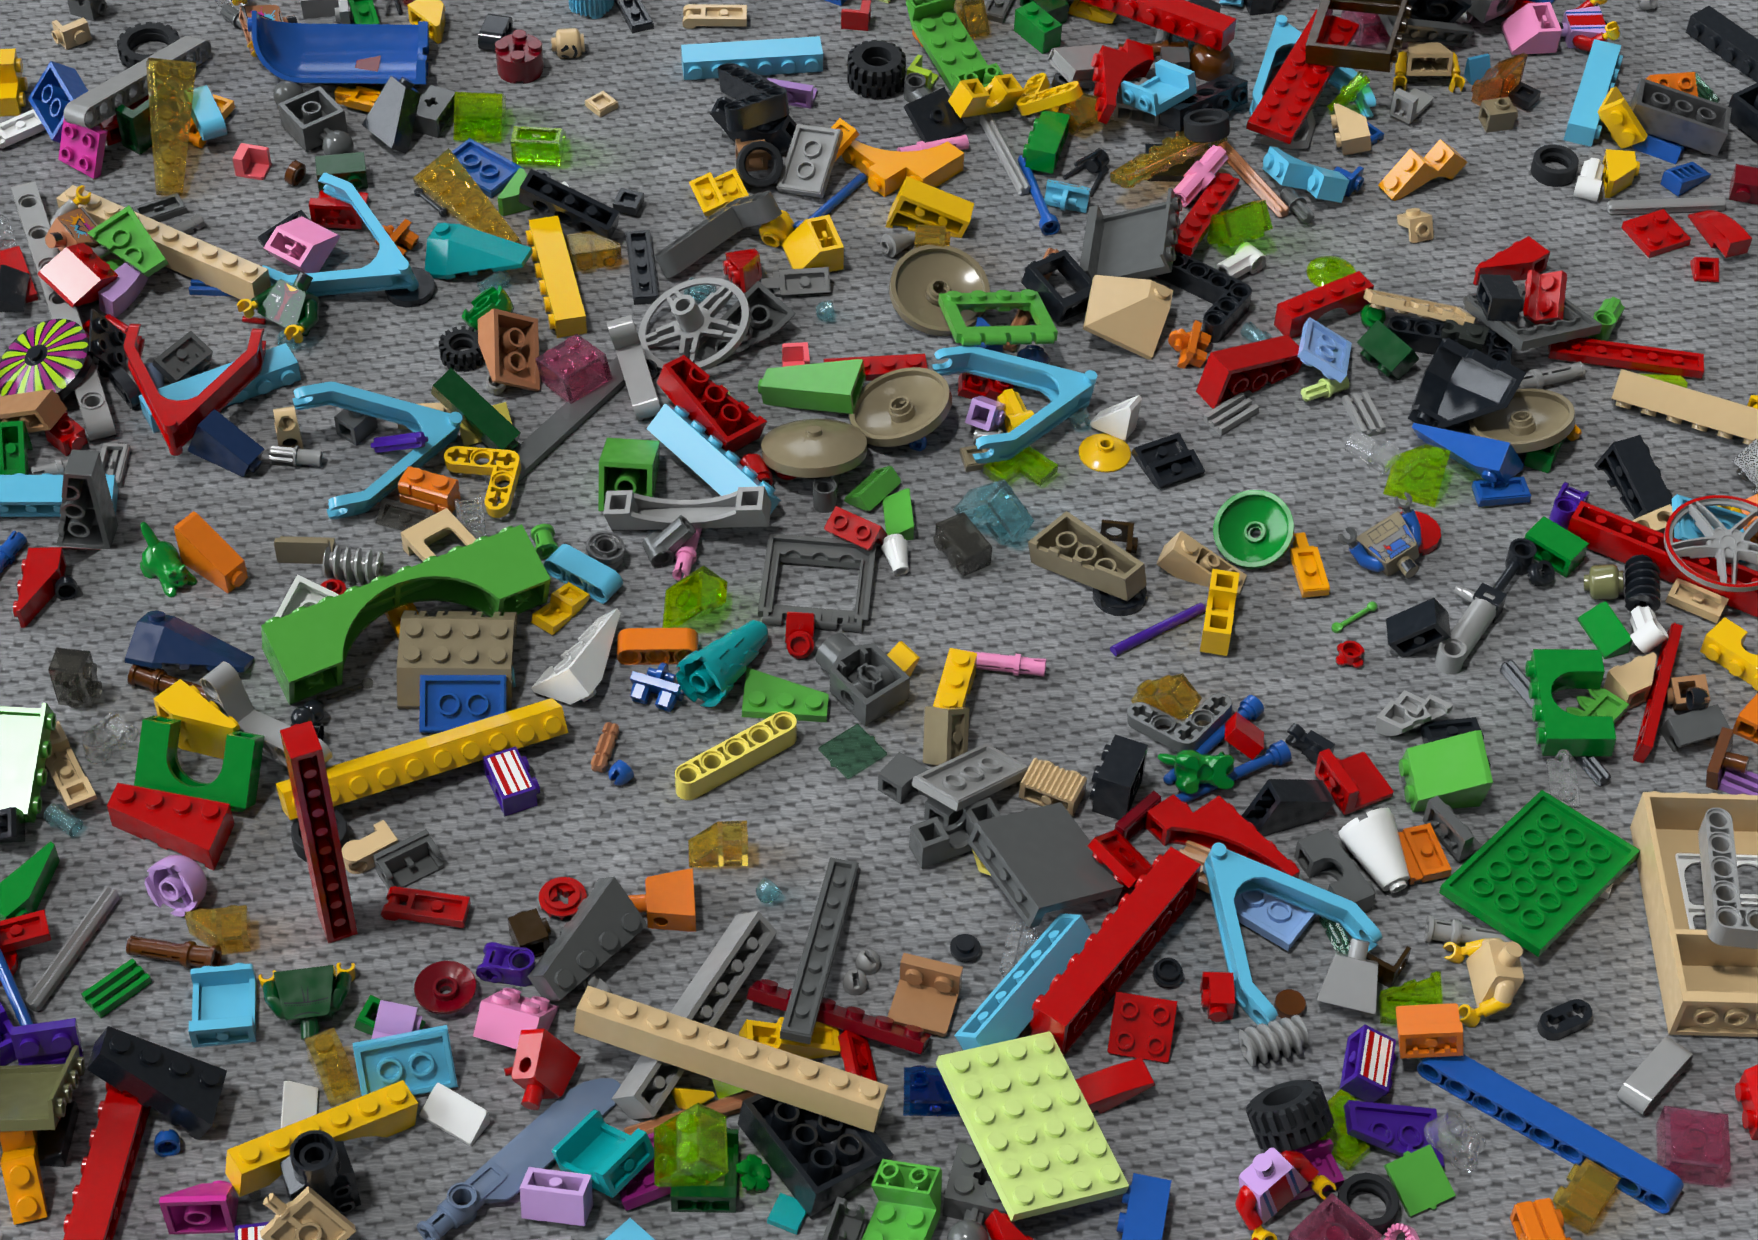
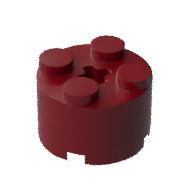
M518 29L514 30L512 34L496 41L497 71L500 78L504 81L516 84L515 81H523V84L537 80L542 75L544 68L542 42L538 38L526 34L524 30Z

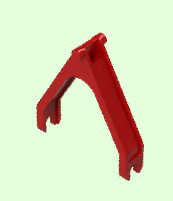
M129 324L124 342V351L129 359L128 368L171 455H180L183 452L182 447L194 436L198 424L214 409L220 412L260 374L266 353V341H262L264 329H252L247 350L198 396L188 400L176 401L167 399L159 394L141 360L145 339L142 336H138L141 324Z

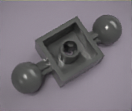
M284 80L275 87L273 97L279 107L281 125L306 152L322 145L325 155L353 153L354 143L350 135L347 134L345 111L321 86L304 92L300 84Z
M958 1142L944 1196L943 1216L962 1221L952 1226L947 1240H989L987 1231L982 1226L985 1225V1220L995 1208L1000 1213L1007 1214L976 1147Z

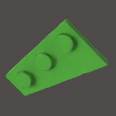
M130 205L87 232L90 238L147 278L169 264Z
M747 667L742 717L766 719L775 713L787 711L795 715L797 721L827 722L829 694Z

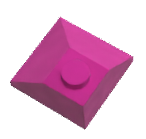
M222 1180L212 1183H201L159 1198V1205L169 1234L235 1233L239 1197L231 1183Z

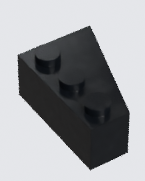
M1641 435L1613 442L1594 465L1598 471L1603 469L1610 478L1607 480L1611 488L1616 486L1623 495L1620 497V500L1634 519L1669 504L1672 506V493L1667 489L1661 477L1660 469L1655 465L1650 455L1649 447L1644 443Z

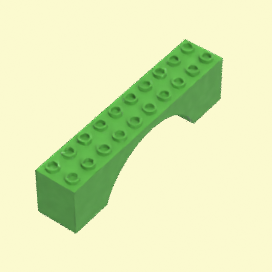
M521 524L516 527L508 526L498 534L490 537L482 536L472 544L464 547L456 546L448 553L438 557L430 556L422 563L413 567H402L396 573L387 577H376L369 584L361 587H350L338 596H327L312 606L296 608L289 615L281 618H270L265 624L261 625L262 650L289 705L342 685L344 664L353 643L369 624L390 610L421 601H446L468 606L483 612L488 617H493L494 612H501V616H504L505 612H517V614L547 603L551 579L523 525Z

